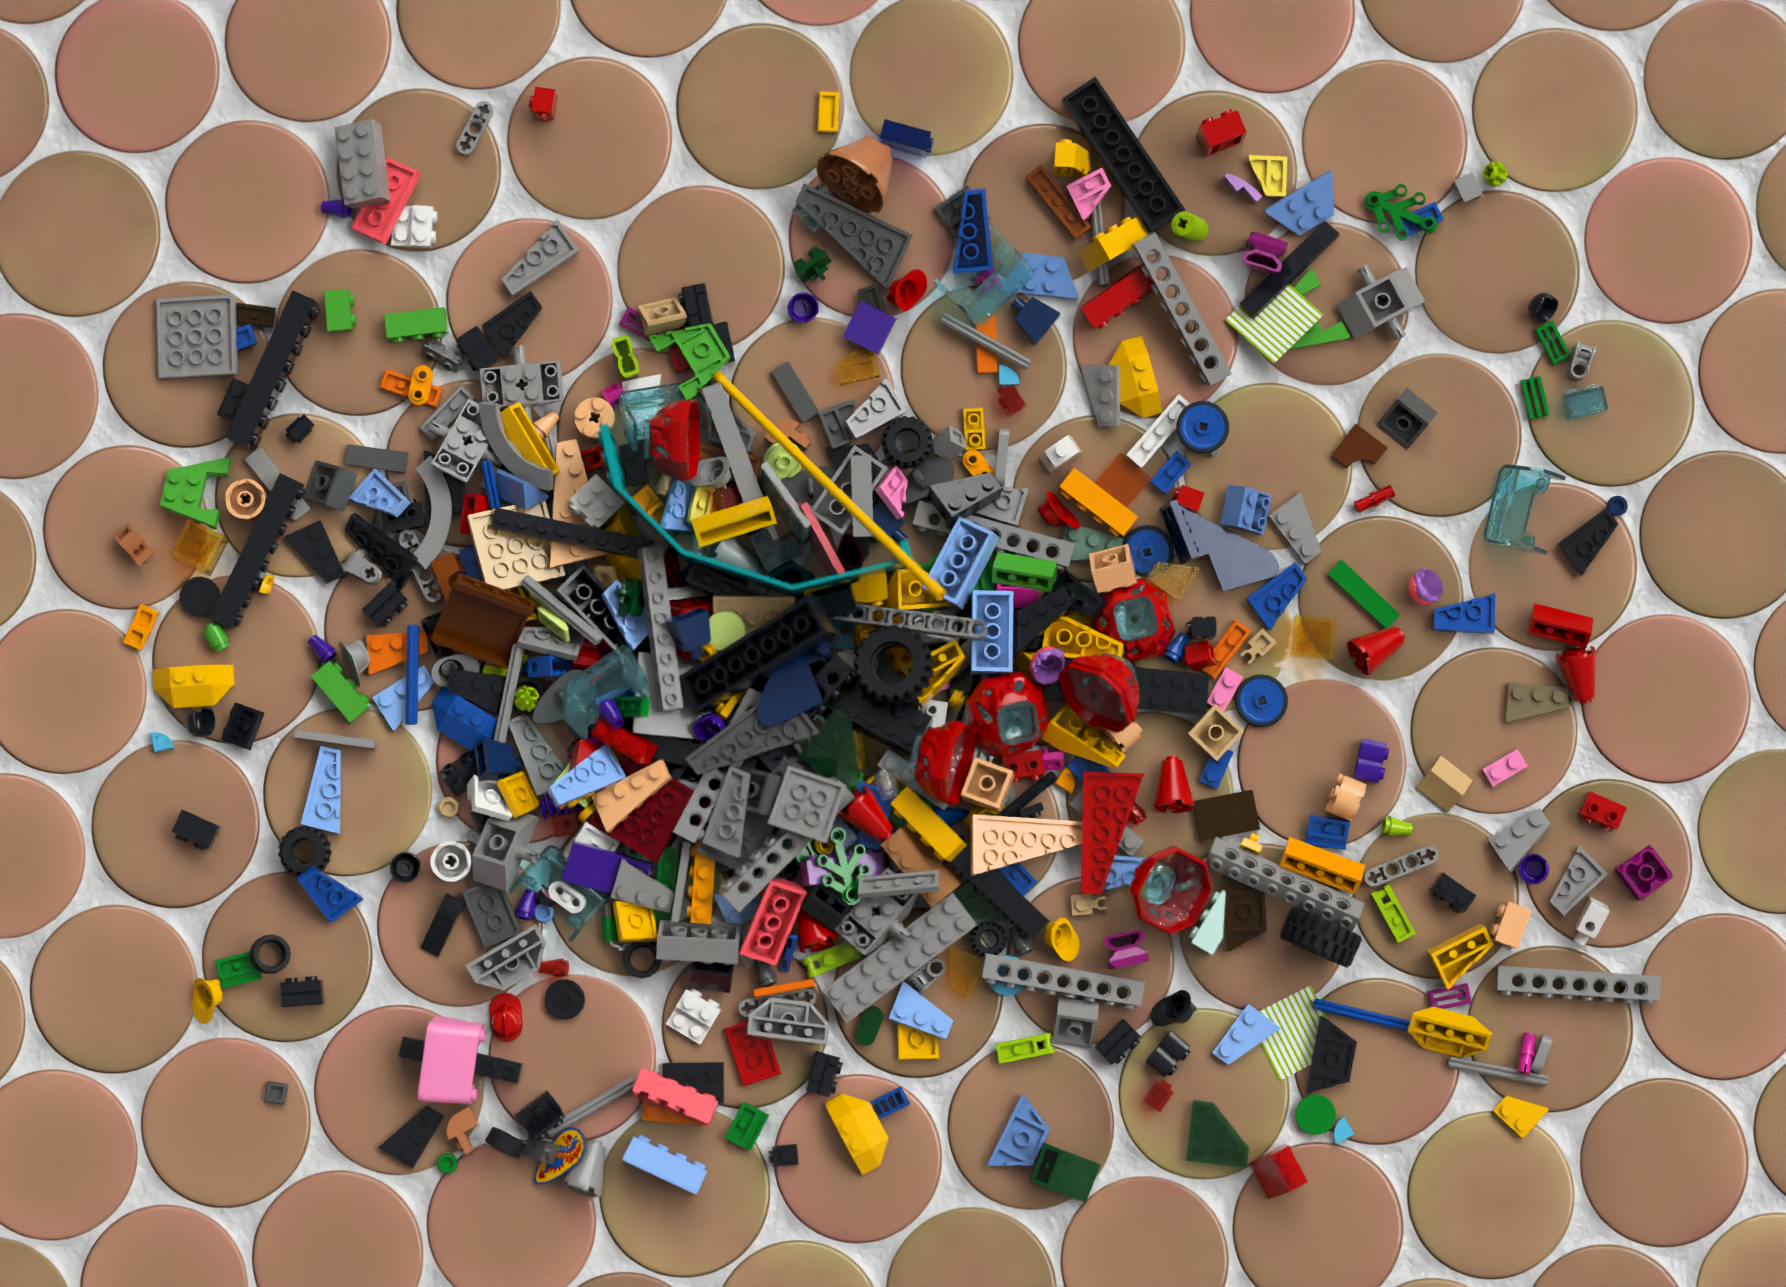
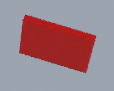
M748 1021L724 1028L743 1086L782 1074L771 1040L747 1035Z

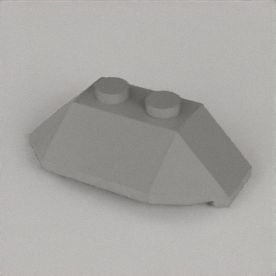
M535 924L465 966L475 983L505 990L540 969L546 941Z
M770 998L749 1014L747 1035L764 1040L787 1043L827 1045L830 1024L822 1017L812 1003Z

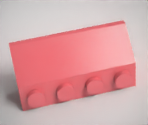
M783 878L772 879L767 884L739 954L777 965L807 893L801 884Z

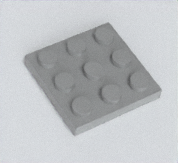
M788 765L768 824L827 844L847 785Z

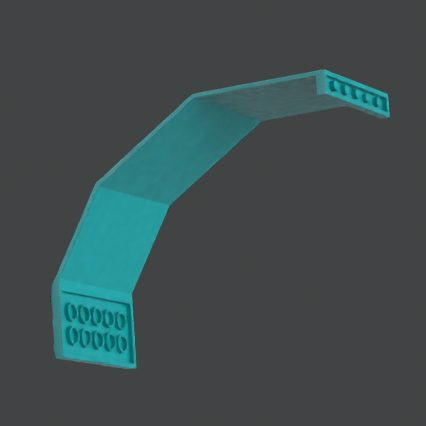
M608 424L599 426L600 431L597 432V436L604 450L602 451L604 464L609 470L606 472L611 487L687 564L693 565L695 562L723 576L765 587L788 596H795V599L801 598L803 592L817 588L835 586L844 581L855 583V580H858L860 577L886 572V576L893 575L896 569H907L898 560H893L791 585L686 551L628 494L615 438ZM908 540L901 541L900 548L912 559Z

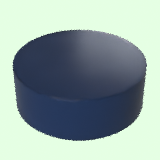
M1614 496L1608 500L1607 509L1613 516H1621L1627 511L1628 504L1622 496Z

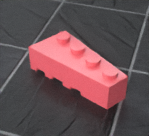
M643 1068L632 1090L634 1097L708 1127L718 1107V1101H715L716 1097L707 1093L702 1095L697 1093L695 1088L681 1086L673 1079H665L659 1076V1074Z

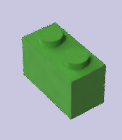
M349 289L324 291L327 331L330 334L353 332V326H357L356 314H352V306H355L354 294H351Z

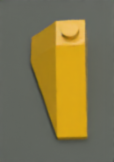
M896 569L887 585V608L907 610L953 605L943 600L938 601L930 592L922 588L923 584L908 569Z
M886 572L860 577L858 580H855V583H851L857 604L881 606L888 599ZM825 586L803 592L801 597L804 598L806 596H811L812 591L820 590L831 586Z
M1062 616L1046 629L1042 648L1052 646L1062 650L1066 660H1073L1078 656H1091L1093 654L1099 656L1108 654L1122 660L1124 644L1069 617Z
M1067 703L1049 722L1047 730L1042 736L1043 740L1058 750L1114 769L1126 757L1110 739H1105L1100 734V728L1086 724L1067 706Z

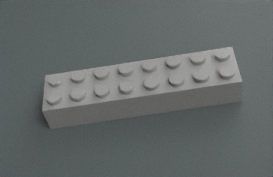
M953 892L906 927L912 933L910 939L903 934L909 940L908 942L903 944L900 939L894 936L822 991L845 1022L848 1023L978 924Z

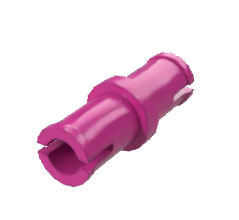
M1523 1033L1522 1048L1518 1054L1520 1056L1518 1074L1524 1072L1523 1075H1530L1532 1058L1535 1056L1533 1049L1536 1035L1533 1033L1531 1036L1530 1033Z

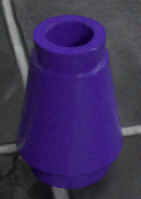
M344 199L322 201L321 204L322 213L342 219L351 216L352 208L344 204Z
M313 635L307 642L319 661L324 664L332 661L337 655L335 648L317 635Z
M605 699L599 704V714L614 728H619L624 724L615 701Z
M525 890L515 910L517 912L516 917L527 921L532 920V917L535 916L537 892Z

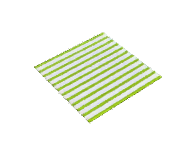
M1289 285L1255 319L1239 305L1225 321L1270 361L1275 363L1324 314Z
M1311 985L1259 1011L1281 1028L1261 1042L1279 1080L1311 1065L1319 1017L1321 1015L1327 1018L1324 1011L1313 1009L1314 999L1318 998Z

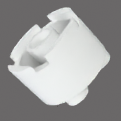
M443 842L432 853L430 859L432 871L444 881H461L472 870V854L465 845L459 842ZM450 856H452L453 859L457 860V862L454 863V867L447 864V861L450 860Z

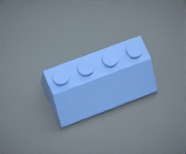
M960 516L935 561L929 576L947 592L942 600L963 610L1000 538L994 532Z
M973 590L971 593V619L983 621L988 628V635L981 641L970 640V674L992 675L1012 672L1013 591ZM976 626L973 633L975 635L981 634L983 626Z
M643 1135L633 1137L622 1160L691 1193H698L708 1170L704 1169L706 1165L698 1161L691 1163L686 1160L687 1156L676 1152L674 1155L668 1152L669 1148L658 1143L655 1146L649 1143L651 1139Z

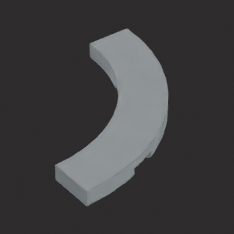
M480 402L479 413L488 442L499 460L518 478L527 481L534 487L552 490L553 470L539 466L532 461L529 462L521 456V452L512 441L508 440L504 432L505 427L501 418L500 405L498 403Z
M431 456L416 468L427 486L431 500V520L427 534L413 553L418 557L417 561L425 569L440 554L449 535L452 521L450 490L443 472L431 466L433 461Z

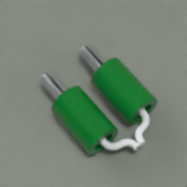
M605 903V917L601 918L603 942H610L611 946L617 947L619 951H623L632 942L624 944L622 948L618 944H613V941H618L615 917H612L611 903H608V906Z

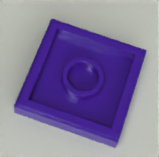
M860 300L843 337L879 355L897 319Z

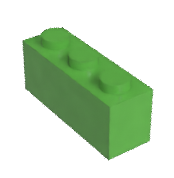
M444 307L384 314L386 337L389 341L392 340V343H402L407 338H412V341L424 340V336L443 338L444 334H449L446 309Z
M997 552L992 569V583L1052 592L1056 579L1057 562Z
M329 661L311 677L350 723H354L371 708L368 705L370 700L363 692L359 694L355 690L357 685L350 677L346 679L342 675L344 670L337 662L333 664Z

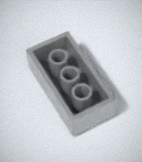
M369 119L334 127L344 204L352 209H358L390 202L391 197L381 124Z
M855 445L831 479L851 500V456L869 455ZM871 456L872 493H874L875 488L886 475L889 468ZM824 489L811 509L815 517L844 536L853 524V516Z
M660 920L656 959H661L665 962L679 960L685 963L697 961L705 964H712L713 962L725 965L738 964L741 924L691 923V921L671 922V920Z

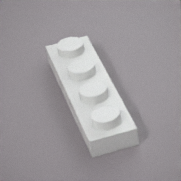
M1178 394L1126 456L1142 468L1176 429L1177 419L1181 411L1190 403Z

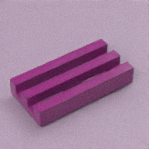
M628 307L619 325L650 342L648 335L645 336L644 333L625 323L627 320L644 329L642 323L629 317L631 313L640 318L639 312Z
M1468 983L1452 986L1449 990L1441 988L1427 991L1431 1007L1445 1009L1472 1003ZM1462 988L1465 990L1462 993L1433 998V994ZM1463 996H1466L1467 999L1435 1006V1002Z

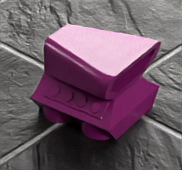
M1251 232L1246 242L1250 251L1243 254L1242 261L1251 271L1263 275L1280 272L1282 263L1278 259L1285 255L1288 243L1258 232Z
M1650 845L1646 846L1625 863L1614 868L1617 875L1637 901H1642L1673 878L1672 872Z
M1142 930L1104 938L1105 947L1115 951L1109 956L1107 961L1109 969L1149 961L1148 952L1137 947L1144 939V932Z

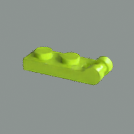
M1389 884L1383 886V889L1378 892L1370 893L1397 943L1416 934ZM1388 896L1390 901L1384 904L1381 899Z
M847 941L804 958L801 961L803 965H806L808 978H812L861 958L859 950ZM816 960H819L821 965L818 969L815 968L813 963Z
M1051 1033L996 1043L999 1064L1055 1053L1054 1047L1051 1045ZM1038 1041L1043 1042V1049L1038 1050Z

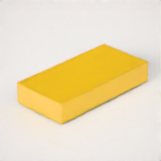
M819 92L818 132L838 133L839 92Z

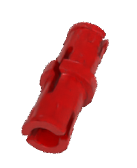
M1391 485L1376 492L1372 491L1368 496L1354 501L1355 508L1358 513H1361L1373 506H1380V503L1395 497V492Z

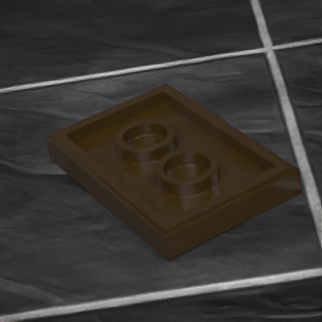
M1253 790L1194 801L1200 841L1260 830Z

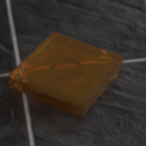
M1120 453L1095 484L1127 508L1151 480V477Z

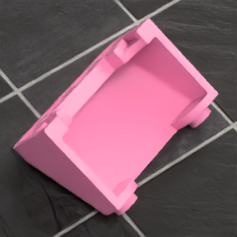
M438 1015L429 1022L423 1053L418 1101L452 1104H472L473 1101H476L478 1089H475L473 1078L477 1049L480 1043L485 1041L486 1037L483 1023Z

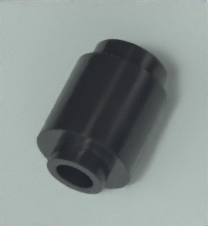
M303 414L301 417L298 416L285 429L288 432L285 436L293 444L296 441L300 444L313 431L312 428L315 425Z

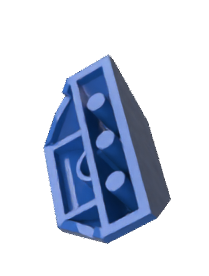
M446 687L440 688L432 701L438 731L470 751H475L474 745L484 737L494 740L497 719Z

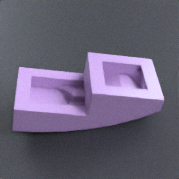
M1228 173L1224 176L1223 180L1235 194L1243 190L1254 204L1262 199L1263 196L1246 181Z

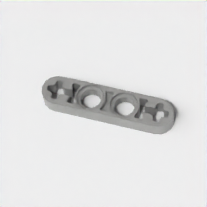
M404 530L399 535V543L405 549H410L407 542L403 543L406 534L414 537L411 540L413 546L418 545L419 547L421 544L417 535L411 530ZM413 548L409 552L413 554L417 548ZM416 563L413 573L425 598L431 603L439 602L442 599L440 593L434 599L428 596L431 593L429 587L424 589V585H428L433 581L436 583L432 584L435 591L440 586L438 580L432 574L431 565L425 569L420 563ZM428 570L431 573L428 581L420 579L421 571Z
M1425 846L1373 867L1365 872L1364 882L1371 887L1378 886L1433 864L1439 857L1438 850L1434 846ZM1427 849L1430 852L1434 851L1433 860L1430 861L1429 858H1425L1422 860L1424 864L1420 865V859L1416 853L1420 852V856L1426 854ZM1407 857L1415 858V867H1406L1405 860ZM1389 864H1394L1397 867L1396 875L1390 876L1387 874L1386 867ZM1382 867V872L1386 879L1383 880L1381 876L1376 878V883L1368 881L1370 872L1378 874L1380 873L1379 868Z
M806 988L745 999L739 1004V1012L742 1016L749 1017L746 1011H742V1007L745 1006L746 1002H749V1005H756L754 1001L759 1000V1006H761L764 999H782L785 995H790L794 1001H797L794 993H799V997H802L806 991L813 995V999L810 1000V1003L813 1005L817 1000V995L812 989Z

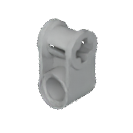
M1577 340L1568 368V376L1571 380L1581 381L1587 375L1596 353V346L1589 347ZM1576 366L1580 367L1583 374L1576 375L1573 368Z
M354 551L350 553L342 566L347 572L356 577L358 576L370 584H376L382 578V572L378 567ZM374 571V573L376 574L375 577H370L368 575V572Z
M932 959L913 973L907 980L912 981L919 989V994H921L944 973L945 964L941 959ZM933 962L940 963L942 966L941 972L933 973L930 969Z

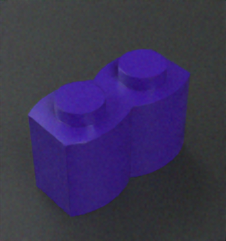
M1361 739L1354 779L1379 783V779L1383 780L1385 768H1382L1383 760H1387L1389 748H1386L1387 743Z

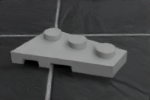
M1080 365L1098 426H1120V365Z
M1539 808L1492 836L1488 841L1508 872L1511 873L1533 845H1536L1550 829L1551 824Z

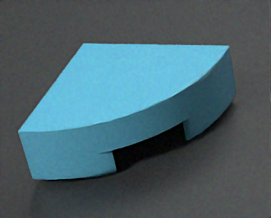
M999 365V386L1020 385L1016 372L1008 366Z
M158 732L150 733L155 753L175 748L174 743L168 736Z
M1344 1116L1337 1122L1334 1129L1336 1144L1354 1135Z

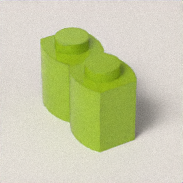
M624 335L612 339V349L618 359V368L622 377L628 380L640 376V367L634 356V348L629 337Z

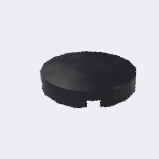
M202 576L193 577L182 586L180 603L184 610L191 615L197 617L208 616L215 608L220 597V590L209 578Z
M558 980L551 984L546 991L545 1006L549 1013L558 1019H572L579 1015L584 1008V991L579 984L572 980Z

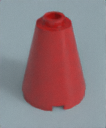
M1393 626L1352 638L1347 642L1348 653L1350 657H1355L1357 662L1354 664L1357 669L1367 676L1377 670L1404 644L1405 635L1400 628L1397 629Z
M1590 646L1591 650L1577 647L1562 651V656H1559L1558 653L1555 655L1574 700L1579 701L1580 704L1589 703L1595 697L1596 650L1593 646Z
M1168 756L1166 760L1162 761L1154 810L1160 813H1166V809L1172 810L1173 813L1191 811L1194 808V801L1183 761L1178 759L1177 756Z
M864 785L862 786L863 791L859 792L856 790L852 793L855 797L838 815L877 841H885L892 835L893 832L891 830L893 826L870 788Z
M800 907L797 917L798 942L801 953H806L805 949H811V952L824 950L832 947L833 941L839 942L835 931L824 926L822 922L807 914Z

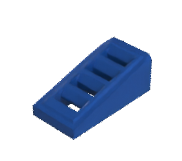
M902 1086L870 1101L871 1106L877 1105L881 1115L877 1116L880 1120L910 1105V1102ZM896 1093H898L903 1102L900 1105L894 1096ZM888 1097H891L896 1107L892 1108L887 1100ZM880 1101H884L888 1109L887 1112H884Z

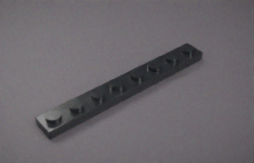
M496 507L491 524V529L638 559L637 550L654 546V540Z

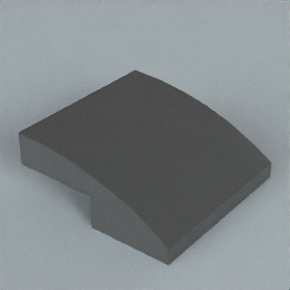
M965 185L933 207L957 242L964 193L966 189H970L968 185Z

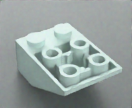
M1224 890L1214 893L1209 901L1212 904L1210 909L1203 911L1199 918L1202 922L1198 928L1194 927L1188 936L1191 938L1190 944L1209 955H1213L1223 938L1226 893Z

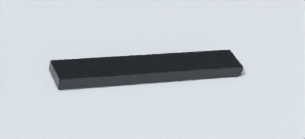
M1324 221L1282 262L1280 272L1269 274L1239 303L1240 306L1255 319L1340 236L1339 233Z

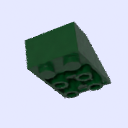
M1044 1142L1029 1181L1086 1202L1101 1164Z

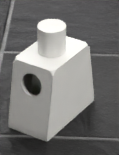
M1067 435L1046 449L1039 458L1051 474L1082 453L1071 435Z
M1589 896L1575 925L1578 930L1574 939L1575 942L1585 946L1589 937L1596 938L1610 912L1608 905ZM1587 922H1593L1591 927H1586L1585 925Z

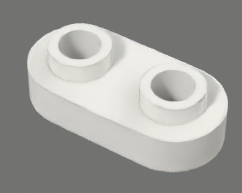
M556 881L549 886L548 893L551 899L569 912L578 913L586 907L584 895L566 882ZM558 887L563 889L562 894L557 892ZM574 899L579 900L578 906L574 905Z

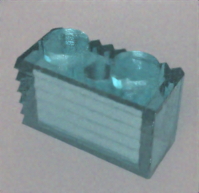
M1597 383L1585 386L1586 390L1578 391L1577 388L1566 390V394L1561 396L1567 420L1607 411L1608 405L1603 386L1597 387Z

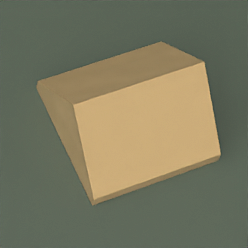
M677 298L638 306L645 336L685 326L687 315Z
M1214 704L1187 734L1201 749L1218 761L1241 736L1244 730Z
M1440 756L1416 788L1446 812H1449L1463 796L1473 780L1444 757Z

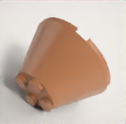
M865 135L859 140L822 154L817 160L816 172L822 185L826 184L831 189L832 193L830 195L868 214L872 212L878 213L886 202L893 158L890 154L892 150L887 144H881L870 135Z

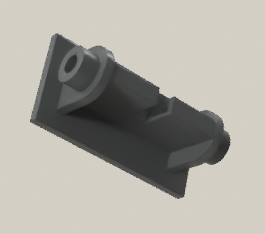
M428 339L426 344L423 345L422 355L427 360L442 365L445 370L457 373L459 364L461 365L464 360L462 354L451 348L444 353L446 345L435 339Z

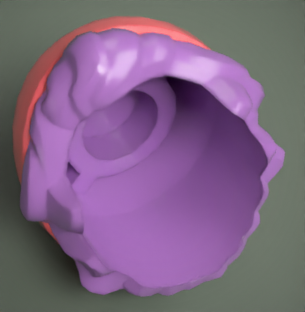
M1423 567L1411 576L1407 588L1410 599L1420 605L1438 602V597L1441 596L1444 590L1438 574Z
M1046 646L1039 649L1033 655L1029 667L1036 682L1053 685L1058 681L1059 672L1064 668L1065 656L1062 650Z

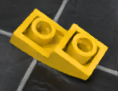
M983 407L963 408L965 450L986 449Z

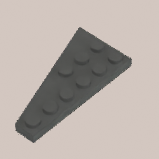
M804 183L795 202L888 290L913 235Z
M757 704L685 759L697 775H701L819 735L820 732L805 712L774 727H766L760 722Z
M784 758L771 774L784 777L788 765L801 770L803 766ZM746 810L740 858L704 843H701L695 851L736 870L749 860L750 855L754 851L759 850L764 845L765 840L770 837L775 826L768 824L770 816Z

